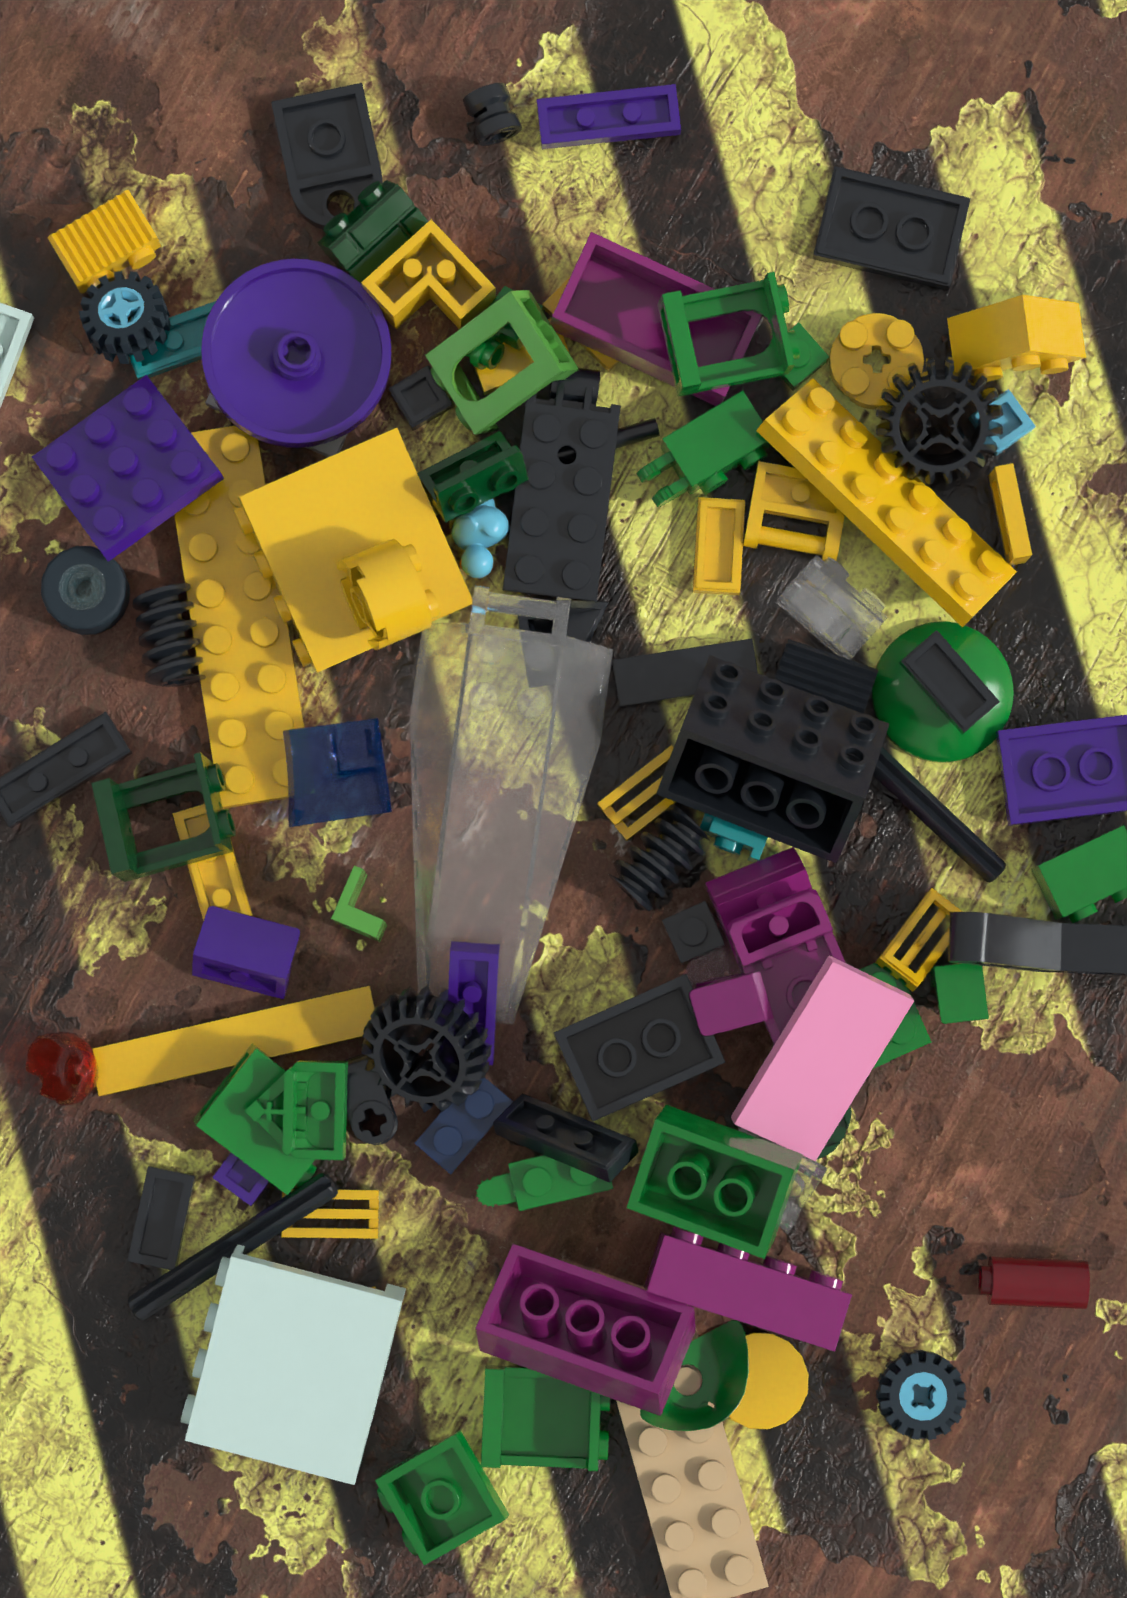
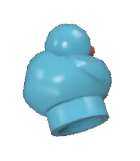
M493 498L475 507L471 512L459 515L452 525L451 534L455 544L465 550L459 561V566L472 578H483L491 572L493 557L486 548L502 541L510 531L506 515L495 507Z

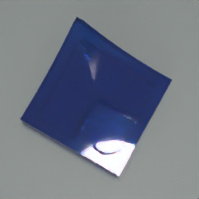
M378 718L283 731L288 775L289 828L392 812Z

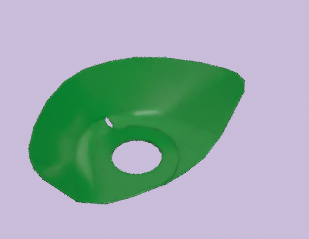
M731 1320L690 1343L682 1365H694L700 1371L702 1384L698 1392L689 1396L682 1395L673 1385L661 1416L641 1409L640 1416L644 1421L655 1427L667 1430L696 1431L711 1428L724 1421L733 1413L745 1394L749 1374L746 1335L742 1325L737 1320ZM708 1402H711L712 1404H714V1408H712L711 1406H709V1405H708Z

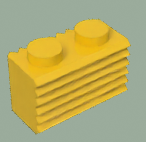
M129 190L116 195L105 204L99 205L80 219L74 220L71 224H67L64 228L47 237L81 294L86 292L92 284L98 289L101 288L99 278L105 275L108 281L111 282L115 280L114 272L121 271L128 266L136 270L147 265L156 257L154 251L161 247L157 235Z

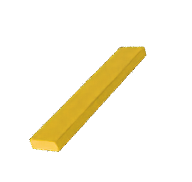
M370 986L89 1049L98 1095L105 1096L236 1065L251 1044H254L267 1054L269 1058L363 1037L364 1027L371 1020L370 1015L375 1009Z

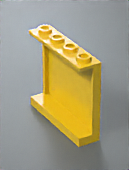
M394 428L238 497L241 507L233 511L244 535L253 533L260 551L253 553V556L264 580L273 577L280 594L272 598L283 623L292 620L300 638L293 640L292 643L303 667L312 664L314 671L318 673L372 649L367 641L375 638L369 627L360 630L355 622L340 582L341 579L348 577L347 569H338V561L390 539L397 540L403 547L412 544L416 549L422 564V571L417 572L424 591L427 589L432 591L440 609V616L433 618L432 622L474 603L398 428Z

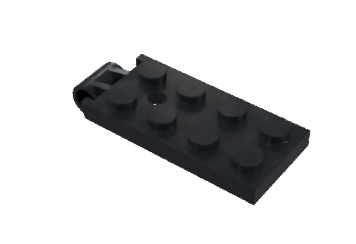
M579 368V370L565 380L552 381L550 383L549 400L538 399L535 394L525 401L520 451L523 454L529 480L519 484L514 489L502 591L597 602L621 405L611 404L610 408L596 406L600 370ZM569 446L575 450L576 458L573 463L563 464L560 462L558 451L561 447Z

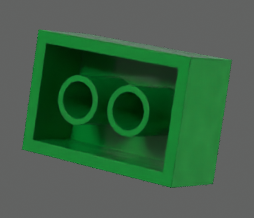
M665 1105L654 1121L627 1209L765 1259L775 1240L803 1154Z

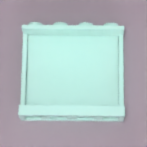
M237 1244L231 1258L222 1257L217 1272L215 1285L223 1287L219 1304L211 1302L205 1320L204 1331L212 1334L208 1350L200 1348L194 1364L192 1377L199 1378L200 1381L196 1396L188 1394L182 1412L181 1423L189 1424L185 1441L355 1485L406 1288L387 1284L385 1291L244 1255L245 1246Z

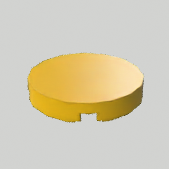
M753 1332L745 1334L749 1361L745 1394L738 1407L729 1417L747 1428L771 1429L785 1424L801 1409L808 1394L809 1374L802 1355L789 1341L773 1333Z

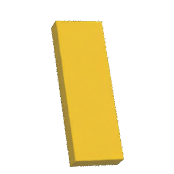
M205 804L172 813L180 841L196 837L210 827ZM234 849L231 853L187 865L203 921L210 906L253 916Z

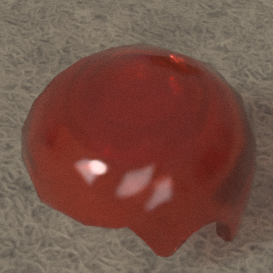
M59 1032L39 1035L28 1047L25 1064L26 1071L40 1078L42 1082V1088L38 1091L40 1095L55 1100L61 1106H67L83 1102L96 1086L99 1078L96 1056L87 1041L76 1033Z

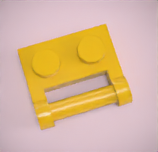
M758 461L743 546L757 549L758 544L816 554L821 555L823 561L836 563L845 515L796 468ZM767 513L828 524L826 536L821 537L761 526L763 514Z

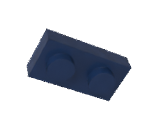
M485 1077L481 1079L482 1083L475 1093L468 1095L466 1101L461 1103L460 1106L452 1103L449 1108L441 1112L414 1143L450 1175L494 1125L493 1122L513 1103L510 1098Z

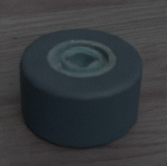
M74 546L60 552L48 563L41 578V597L48 613L63 628L77 634L96 635L111 629L124 616L130 602V584L122 567L114 559L108 562L98 548L93 546Z

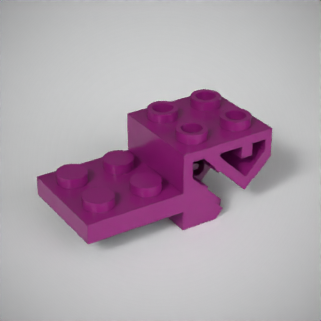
M794 847L705 883L706 890L741 974L756 971L761 973L774 1018L768 1019L764 1023L774 1045L827 957L830 955L845 963L817 891L812 889L806 868Z

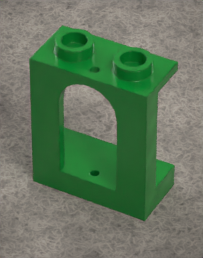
M775 272L767 273L765 278L760 281L682 296L681 290L661 295L657 304L678 397L787 375L795 366L794 359H799L800 357L796 333L794 330H787L784 313L789 312L787 291L784 284L777 285ZM741 311H754L761 314L768 321L771 327L772 339L764 352L751 357L698 367L688 322Z

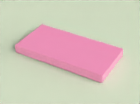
M829 955L731 1115L733 1123L816 1161L912 1006L914 1000L911 995Z

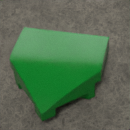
M299 1060L255 1100L245 1112L254 1122L257 1121L282 1147V1151L286 1156L291 1154L295 1159L344 1160L346 1158L348 1061Z

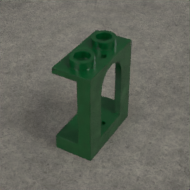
M199 752L194 754L195 762L120 784H117L110 778L91 783L112 875L127 882L233 852L230 837L236 836L235 824L229 809H223L219 792L225 791V781L218 763L213 764L211 760ZM189 792L203 794L210 827L204 833L196 837L137 853L128 809Z

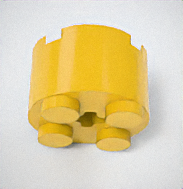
M390 539L338 561V569H347L348 577L341 579L340 582L350 611L360 630L369 627L375 638L367 642L374 650H379L429 629L432 625V619L440 616V609L434 594L430 589L424 591L417 572L422 571V564L412 544L403 547L397 540Z

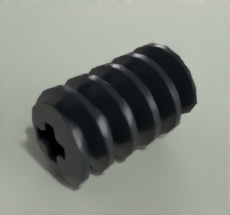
M188 583L158 586L146 590L133 599V608L144 612L136 618V627L147 630V632L139 636V645L151 649L142 655V663L146 666L155 667L145 674V682L148 684L176 687L194 684L206 678L204 675L191 673L193 667L203 663V657L188 655L189 649L200 644V639L185 637V631L197 626L196 620L182 618L181 614L194 607L191 601L179 600L178 595L191 588Z
M672 804L667 809L672 823L657 818L654 821V826L659 836L644 832L640 838L646 850L644 851L631 845L627 852L632 864L617 859L613 864L619 877L608 874L635 903L647 911L653 908L647 894L651 892L663 898L666 892L660 881L666 879L677 884L680 880L674 867L678 865L690 871L693 866L687 854L693 852L704 857L706 852L701 840L705 838L710 841L708 836L690 817Z

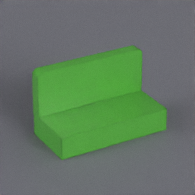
M354 865L331 919L342 927L381 942L387 928L386 922L354 907L367 878L364 869Z

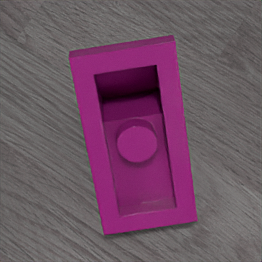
M760 971L711 978L696 983L697 988L689 992L702 1036H710L774 1018Z

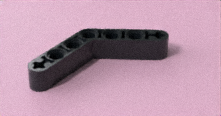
M950 912L948 962L1032 972L1127 976V926L1058 923L982 912Z

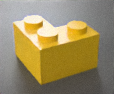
M432 219L361 282L366 292L378 303L385 319L395 329L403 324L429 299L441 309L458 329H461L486 310L496 298V287Z
M1020 295L947 318L952 358L954 360V372L958 373L961 366L968 362L972 365L971 375L975 377L977 374L984 373L987 376V382L1001 379L1003 377L1002 371L1011 368L1013 371L1040 368L1041 374L1061 373L1069 369L1068 363L1086 358L1080 309L1077 302Z

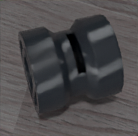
M493 83L480 87L466 95L463 99L467 114L474 117L476 122L474 133L481 146H490L506 141L522 130L518 115L510 110L509 102L511 97L505 83Z

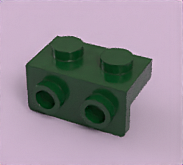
M500 431L417 473L427 496L445 523L459 515L471 512L475 507L502 493L509 492L519 484L529 480L522 452L516 445L511 447Z

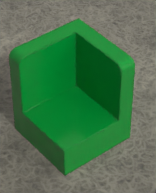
M954 964L931 968L929 971L931 988L936 987L939 1019L942 1024L989 1019L982 966Z

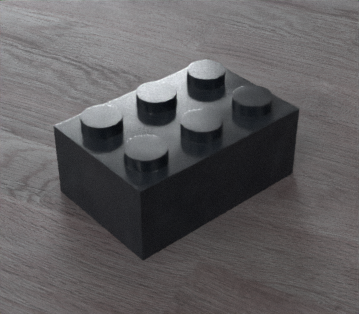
M687 974L553 1033L592 1122L726 1063L714 1035L702 1036L689 997V992L693 988Z

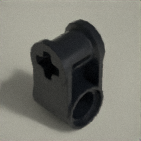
M360 1054L344 1060L348 1061L347 1116L352 1131L358 1139L364 1143L382 1145L390 1141L396 1134L398 1119L391 1098L388 1099L389 1087L386 1084L378 1085L380 1079L378 1072L365 1070L368 1060L372 1058ZM372 1110L376 1115L386 1116L387 1123L380 1126L382 1134L378 1136L373 1131L363 1129V1124L369 1121L368 1113Z

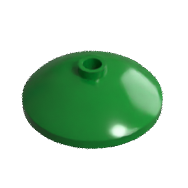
M931 622L916 626L896 638L888 646L877 663L876 669H878V673L871 691L875 716L878 720L889 723L886 736L898 748L913 757L936 763H950L967 759L988 747L996 739V732L1003 730L1008 721L1014 695L1010 669L995 644L973 628L968 626L962 627L954 622ZM936 630L1000 701L964 734L958 731L899 664L903 658Z

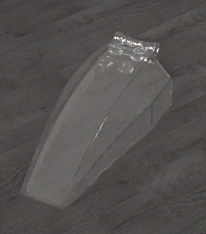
M475 585L470 623H432L429 629L422 631L410 711L418 994L427 985H429L433 995L437 997L441 992L446 989L448 990L451 941L500 944L496 1023L513 1025L598 755L613 649L566 636L571 598L557 597L556 601L493 593L489 592L490 587ZM490 611L554 620L552 634L485 625L486 613Z

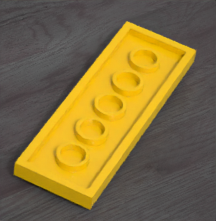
M814 378L768 416L756 430L960 626L964 627L1017 572L966 521L948 507L931 488L926 486L917 476L914 479L908 478V468L905 465L895 468L894 460L897 456L893 453L886 454L882 452V443Z

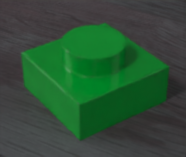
M799 322L789 331L794 330L796 333L800 357L799 359H794L795 366L789 374L780 376L792 391L829 360L827 353Z

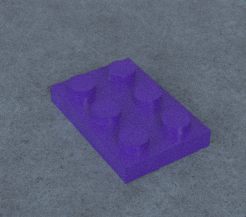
M1127 715L998 730L996 732L1008 826L1127 811Z

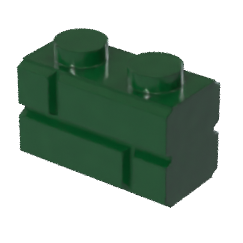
M388 180L382 184L380 181H376L366 187L358 196L360 204L348 215L340 213L332 218L323 228V232L326 235L317 242L338 269L346 272L360 283L429 222L398 184Z

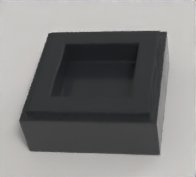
M429 365L388 388L390 395L412 431L453 408V404L445 391L433 379Z

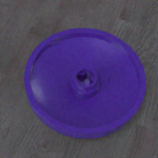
M283 259L269 262L247 271L233 281L219 296L207 317L203 331L201 346L202 366L207 386L215 403L223 414L239 429L258 440L277 446L294 448L313 447L334 441L358 427L374 410L384 393L389 378L391 339L387 322L378 303L366 292L362 284L352 276L332 265L319 261Z

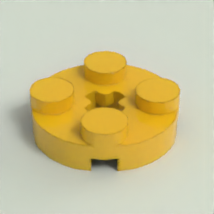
M882 313L862 315L846 323L833 342L829 354V372L837 389H840L844 395L849 397L851 402L867 409H876V407L882 405L892 406L881 398L883 389L899 392L892 381V377L898 373L909 381L911 377L908 372V365L915 363L920 373H922L924 365L923 349L911 324L905 320H899L894 316ZM872 350H880L882 356L888 357L889 364H884L880 373H874L872 366L863 362V357L870 356Z

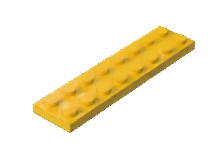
M236 425L191 432L224 477L222 481L174 514L185 583L191 586L186 591L187 599L194 604V607L189 609L190 618L197 621V626L192 628L193 637L200 639V644L195 646L196 656L203 657V663L198 665L199 675L206 676L200 682L213 764L218 763L225 781V791L219 792L223 809L315 794L288 622L283 623L272 598L279 595L280 592L273 577L264 580L253 556V553L260 551L253 533L244 535L233 511L241 507L238 500L239 496L266 485L260 442L239 429Z

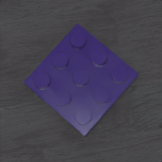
M147 375L32 456L33 460L108 562L224 479L219 469Z

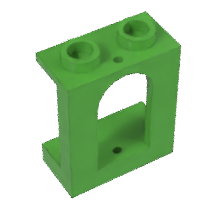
M530 290L508 292L425 355L432 366L431 374L433 379L443 390L448 391L457 406L455 412L458 419L467 429L472 430L474 434L494 432L498 429L496 422L552 381L565 380L579 370ZM510 323L534 362L487 397L480 399L458 363L463 357Z

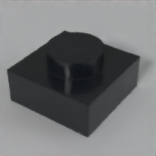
M706 901L662 920L682 965L726 946Z

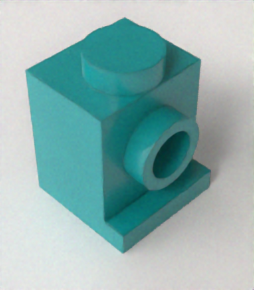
M704 813L700 828L707 832L706 835L716 838L713 846L736 855H740L743 848L751 851L748 861L755 863L760 860L768 837Z

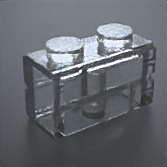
M816 555L779 596L776 603L835 655L852 660L888 618L881 612L885 605L868 589L864 588L859 593L846 581L850 576L849 573L837 561L830 557L823 561Z

